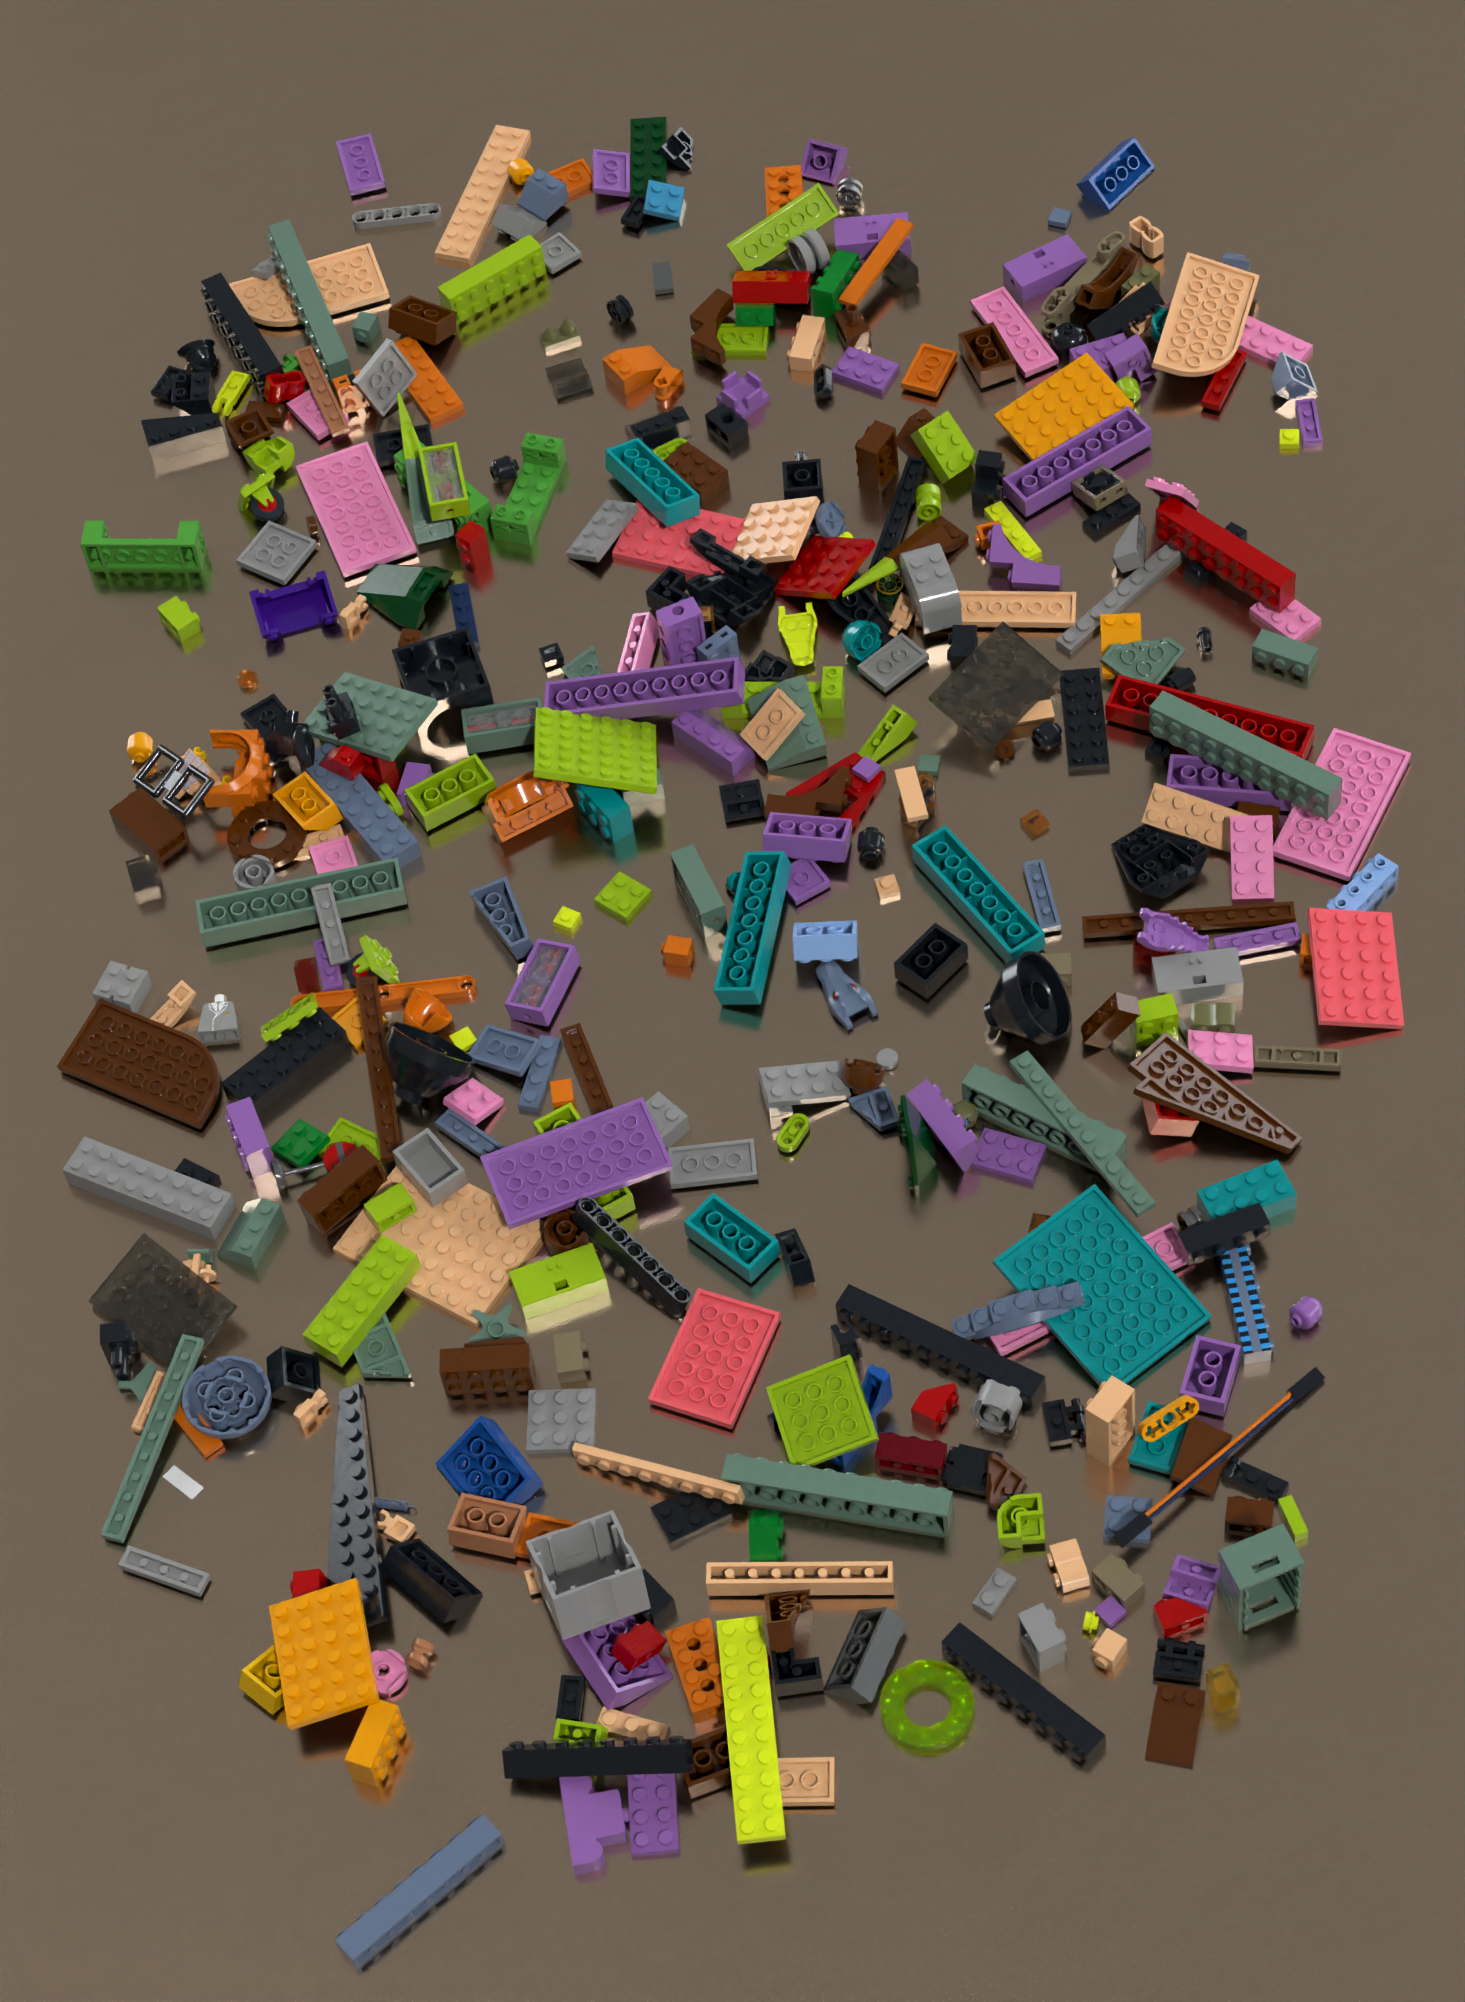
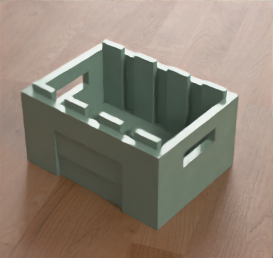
M1284 1524L1218 1551L1220 1581L1217 1584V1593L1238 1631L1242 1629L1247 1631L1249 1626L1292 1608H1300V1605H1302L1305 1562ZM1273 1597L1277 1601V1604L1255 1613L1250 1609V1607Z

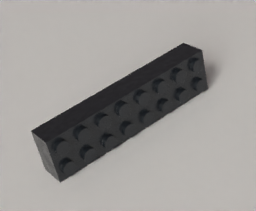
M222 273L202 280L203 289L200 291L204 300H206L204 306L207 312L212 313L211 316L214 323L219 324L222 335L227 336L226 339L231 348L234 347L236 357L242 359L241 362L245 371L249 370L252 382H256L260 394H264L266 376L274 373L284 374L282 365Z

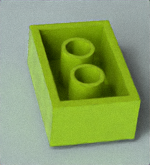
M948 410L910 435L942 484L976 462L977 454Z

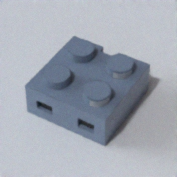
M727 625L696 647L698 662L739 657L740 659L737 633Z

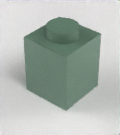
M363 311L359 313L352 325L355 340L372 344L381 328L378 315Z

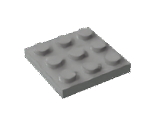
M387 338L352 382L377 414L384 417L398 400V392L402 395L418 374L394 342Z
M268 521L237 558L236 562L238 566L286 585L318 545L314 539Z
M596 1388L529 1390L527 1454L573 1453L572 1448L575 1442L595 1447Z

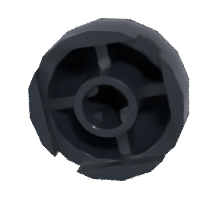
M1073 322L1058 325L1050 338L1051 349L1062 360H1070L1069 349L1088 343L1085 330L1079 324Z

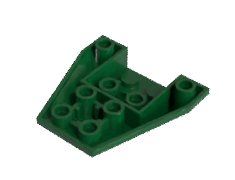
M375 564L361 584L357 594L365 596L368 603L399 626L417 630L425 619L423 606L436 586L441 588L446 586L453 572L437 566Z
M902 1095L900 1096V1105H897L899 1122H897L899 1135H902L904 1148L909 1150L911 1176L908 1177L909 1189H914L915 1197H920L938 1175L930 1127L907 1097Z

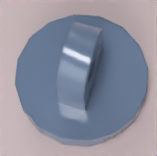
M829 501L821 503L810 524L809 530L811 533H820L824 538L830 536L838 537L845 532L846 523H843L845 516L840 506L835 502Z

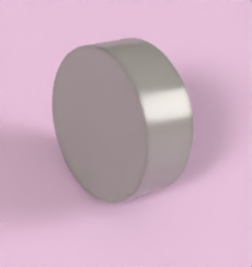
M890 1048L879 1051L877 1054L878 1066L880 1068L884 1066L886 1070L894 1069L898 1065L897 1052Z

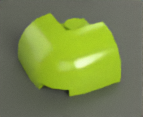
M279 436L267 441L263 438L242 452L250 467L258 475L267 474L270 471L275 473L279 468L285 472L290 468L295 456L293 444Z
M1041 1493L1018 1494L1009 1497L1010 1499L1004 1502L997 1512L1000 1544L1009 1548H1022L1024 1544L1045 1543Z

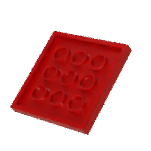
M814 535L806 547L799 553L793 564L789 566L786 573L779 579L775 586L776 595L836 599L875 548L874 540L831 536L824 538L823 536Z

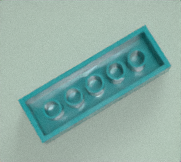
M639 438L605 450L606 470L666 527L700 514V495Z

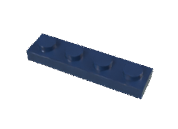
M468 582L450 585L449 592L456 630L468 627L475 647H480Z

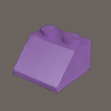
M808 139L801 166L802 176L834 184L844 168L848 148L815 139Z

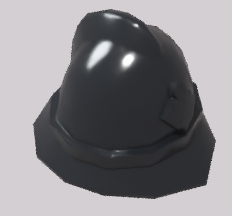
M211 339L191 341L177 351L178 356L186 359L198 372H212L217 359L213 348L215 342Z

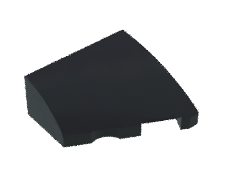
M680 126L657 151L668 161L688 171L692 167L689 164V159L692 157L691 147L693 146V139Z
M763 649L754 663L750 662L745 668V680L781 682L791 678L796 673V669L790 662L778 655L776 657Z

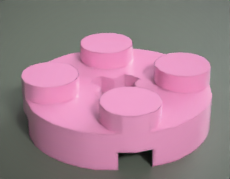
M387 1649V1651L376 1650L371 1652L378 1695L388 1697L403 1686L408 1677V1671L403 1657L398 1652L392 1649ZM380 1669H389L386 1676H380Z

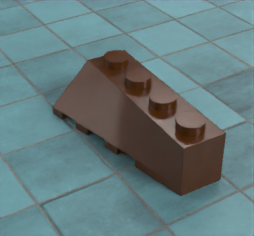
M810 1589L764 1596L771 1651L776 1650V1652L781 1653L794 1648L795 1625L802 1607L811 1594Z

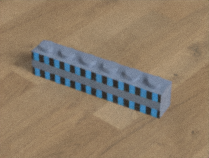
M1249 1243L1242 1248H1234L1218 1256L1238 1342L1241 1345L1244 1365L1271 1361V1352L1275 1351L1273 1339H1269L1267 1332H1270L1268 1319H1264L1262 1314L1265 1313L1263 1299L1259 1300L1258 1294H1260L1258 1280L1254 1281L1253 1277L1256 1274L1253 1261H1249L1248 1257L1251 1255Z

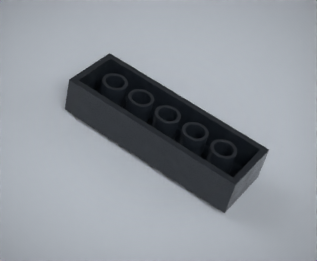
M318 1007L315 1014L309 1018L305 1017L296 1027L287 1031L222 1081L226 1097L233 1103L250 1097L257 1115L260 1116L350 1046L346 1031L321 1007Z

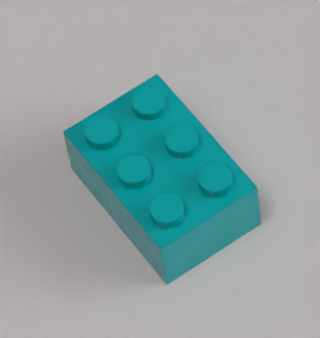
M575 783V794L579 801L577 803L578 808L582 813L586 812L591 823L600 828L602 835L606 839L609 838L613 843H616L634 832L630 807L613 788Z

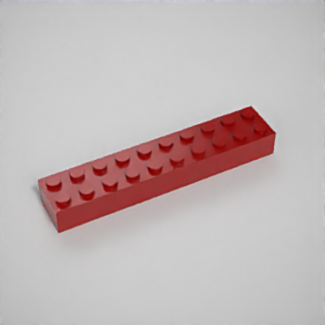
M1118 675L1105 704V720L1149 731V708L1159 694L1165 691L1304 760L1307 759L1314 741L1315 725L1123 675Z

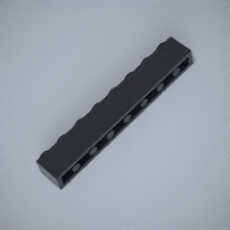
M961 1622L941 1641L942 1654L950 1662L955 1661L960 1665L961 1670L968 1676L973 1675L977 1678L983 1688L986 1690L991 1689L995 1692L997 1698L1002 1703H1009L1013 1706L1015 1712L1020 1717H1027L1033 1722L1034 1727L1042 1733L1045 1731L1051 1736L1052 1741L1059 1747L1064 1746L1068 1749L1075 1760H1082L1088 1765L1106 1745V1735Z
M680 1735L671 1736L667 1740H660L659 1736H652L646 1738V1740L628 1737L624 1738L623 1741H615L614 1738H604L600 1742H592V1739H580L577 1743H569L567 1739L557 1740L555 1743L546 1744L545 1740L534 1741L532 1744L514 1741L510 1742L509 1746L502 1750L505 1779L688 1773L694 1768L691 1739H683V1736Z

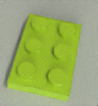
M312 992L260 1027L261 1036L264 1041L268 1042L271 1040L273 1042L282 1036V1031L287 1028L291 1030L300 1023L298 1020L304 1016L309 1018L317 1012L316 1008H318V999Z

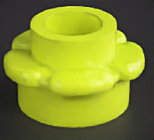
M1094 1610L1093 1613L1088 1611L1085 1613L1082 1630L1089 1631V1633L1092 1630H1097L1099 1616H1095Z

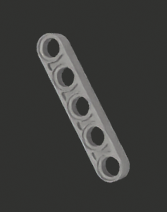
M428 203L359 211L353 214L352 220L356 229H370L437 221L442 217V211L439 204ZM432 210L438 211V212L435 213V214H430V213H429V212L432 211ZM414 212L420 213L417 216H411ZM394 215H401L399 218H393ZM376 217H383L381 220H375ZM358 219H365L363 222H357Z

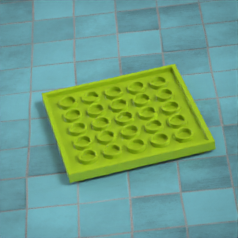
M536 707L533 777L656 794V725L649 722L641 723L629 719H612L609 716L596 717L588 713L579 715L573 714L568 710L558 711L548 707Z

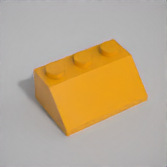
M306 771L272 794L303 830L327 831L343 820L336 804Z

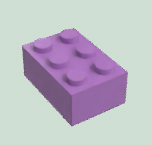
M1124 333L1071 348L1069 349L1070 363L1087 352L1113 382L1118 381L1119 379L1104 353L1127 339ZM1133 370L1132 372L1128 373V374L1125 375V376H1128V377L1135 376V375H1136L1135 370Z
M247 1097L226 1105L228 1114L225 1115L245 1171L250 1170L253 1178L273 1171L272 1161H274L251 1098Z
M1196 1335L1179 1397L1189 1395L1198 1401V1411L1224 1417L1241 1359V1345ZM1189 1402L1185 1403V1408H1189Z

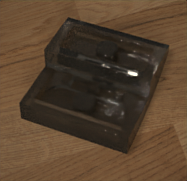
M582 358L545 368L548 380L557 399L593 388Z

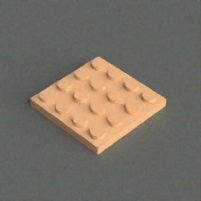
M817 496L752 504L743 529L737 537L736 545L731 552L744 558L745 561L749 556L763 563L796 560L820 500Z

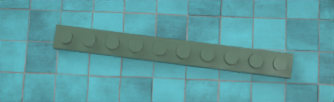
M1028 1050L1010 1060V1067L1134 1215L1138 1218L1155 1208L1156 1202Z
M185 1334L181 1336L101 1532L103 1539L120 1543L125 1541L181 1403L184 1386L193 1373L205 1342L202 1338Z

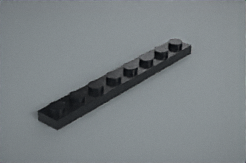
M908 456L869 569L899 546L915 501V491L920 486L927 467L926 459Z

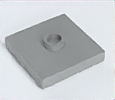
M560 232L540 243L543 248L546 269L551 274L556 273L582 257L581 251Z

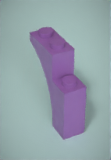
M993 524L992 530L988 532V542H991V548L987 549L986 561H989L990 567L1009 569L1008 581L1012 583V588L1060 591L1061 566L1045 565L1024 557L1010 545L1002 531L1001 524Z

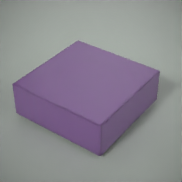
M866 756L852 768V773L867 783L881 771V765Z
M1111 1595L1094 1609L1095 1615L1099 1616V1619L1109 1629L1127 1615V1611Z

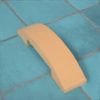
M183 980L167 994L170 999L150 1018L151 1020L171 1028L180 1020L196 995V992Z

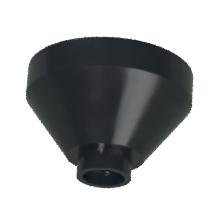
M1035 951L1023 952L1006 962L992 992L990 1002L984 1006L986 1020L994 1030L1002 1029L1007 1033L1042 1045L1064 1038L1071 1027V1006L1065 986L1052 964Z
M391 1022L384 1036L392 1080L397 1084L394 1094L415 1105H421L424 1097L431 1098L469 1078L476 1063V1060L470 1054L456 1045L432 1033L405 1023Z

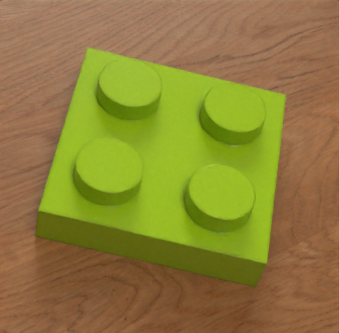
M619 871L594 898V903L621 920L628 922L652 896V890Z

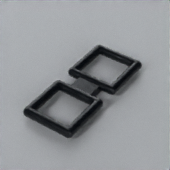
M159 745L134 777L133 783L154 798H159L164 790L167 789L168 793L162 799V803L183 818L188 819L212 788L215 781L191 764L180 774L179 770L184 765L185 760L164 745ZM163 754L172 760L174 765L155 789L143 779ZM192 774L203 781L204 785L186 809L174 802L173 798L175 795L177 796Z

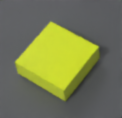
M468 1026L449 1036L452 1044L465 1052L470 1050L477 1040Z

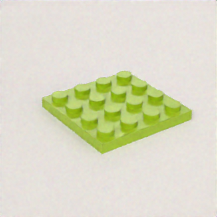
M850 1355L766 1387L787 1455L792 1465H809L812 1467L879 1440L852 1356Z

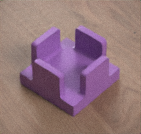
M750 370L746 372L747 378L744 375L739 378L736 371L722 380L723 390L716 396V402L719 404L724 403L728 408L731 407L740 418L744 419L770 400V395L763 390L762 379Z

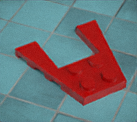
M854 752L786 792V796L800 795L813 791L828 782L840 766L848 767L852 780L851 786L846 787L845 794H848L855 802L838 818L852 819L853 829L860 821L863 811H866L871 798L876 795L885 780L886 772L881 770L867 783L852 773V768L863 758Z

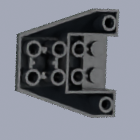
M1147 824L1137 827L1111 844L1129 883L1142 894L1161 899L1168 897L1197 879L1210 853L1209 848L1198 840Z

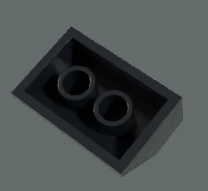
M683 406L674 407L625 426V430L631 440L639 438L651 450L673 439L692 435L690 418Z

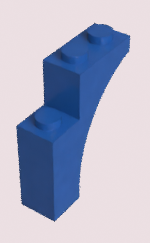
M871 1364L866 1370L862 1390L875 1429H877L876 1417L893 1397L890 1374L884 1368H878ZM860 1448L832 1458V1460L845 1467Z

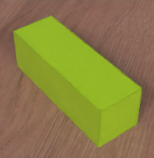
M1292 1495L1278 1499V1508L1294 1542L1308 1538V1529Z

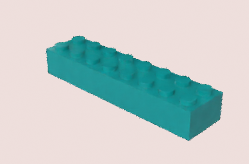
M946 825L911 845L913 861L1005 962L1023 952H1039L1045 948L1044 931Z
M785 851L745 852L713 989L721 1005L761 1004L792 866Z

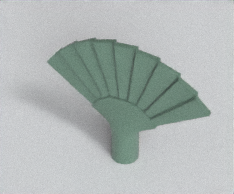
M149 1361L133 1380H119L118 1388L132 1390L140 1404H142L158 1368Z

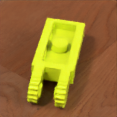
M232 370L216 396L212 412L219 413L222 404L226 403L223 408V415L229 416L233 405L235 406L250 381V375Z

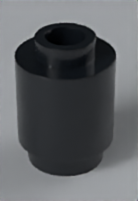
M1189 667L1181 668L1166 677L1165 687L1184 691L1193 685V682L1196 681V676Z

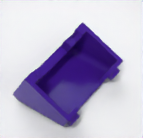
M325 570L315 573L316 577L313 580L308 577L306 578L307 581L272 591L266 589L265 593H259V589L249 592L263 639L274 641L281 635L323 623L324 625H330L336 622L335 619L339 616Z

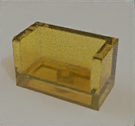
M1229 1662L1206 1671V1692L1218 1715L1240 1706V1685Z

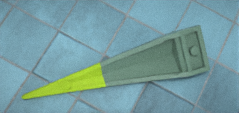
M398 392L397 398L411 520L417 546L455 537L451 518L432 521L418 450V448L422 447L401 394Z

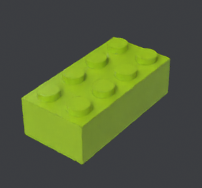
M475 753L404 791L409 807L425 830L429 831L485 802L486 796L496 789V783Z

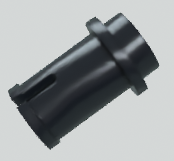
M1208 627L1198 629L1196 636L1200 642V652L1204 654L1213 652L1212 631Z

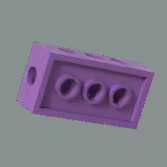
M692 596L656 611L663 661L666 666L698 662L696 647L706 640L702 611Z

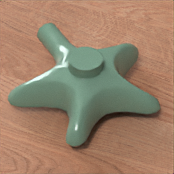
M510 1304L506 1305L494 1316L487 1315L479 1310L472 1312V1315L482 1324V1329L470 1339L469 1343L511 1337L525 1338L527 1334L524 1330L513 1327L507 1322L513 1308Z

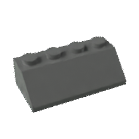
M888 1607L858 1610L823 1691L855 1704L871 1703L877 1694V1688L881 1680L885 1676L888 1663L894 1656L895 1647L903 1635L906 1621Z

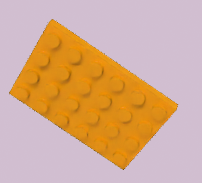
M1086 352L995 413L994 419L1027 457L1033 461L1126 406L1133 410L1134 404Z
M356 1578L269 1606L287 1725L290 1730L380 1702L359 1581Z

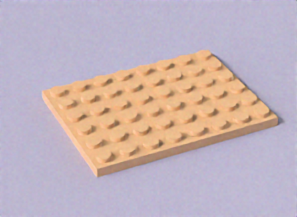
M396 1165L387 1177L388 1180L379 1187L373 1197H377L390 1186H395L400 1182L414 1199L417 1212L380 1234L367 1217L363 1208L333 1247L334 1253L358 1265L383 1234L418 1256L421 1268L404 1290L478 1328L481 1323L472 1315V1312L479 1310L485 1314L489 1313L511 1283L509 1271L523 1267L543 1240L545 1222L537 1219L509 1230L496 1197L470 1183L435 1207H432Z

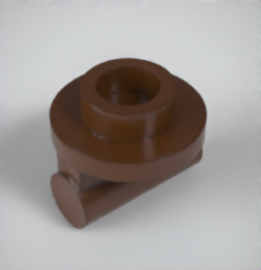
M1002 738L995 742L994 751L998 757L1006 759L1013 755L1015 742L1007 738Z

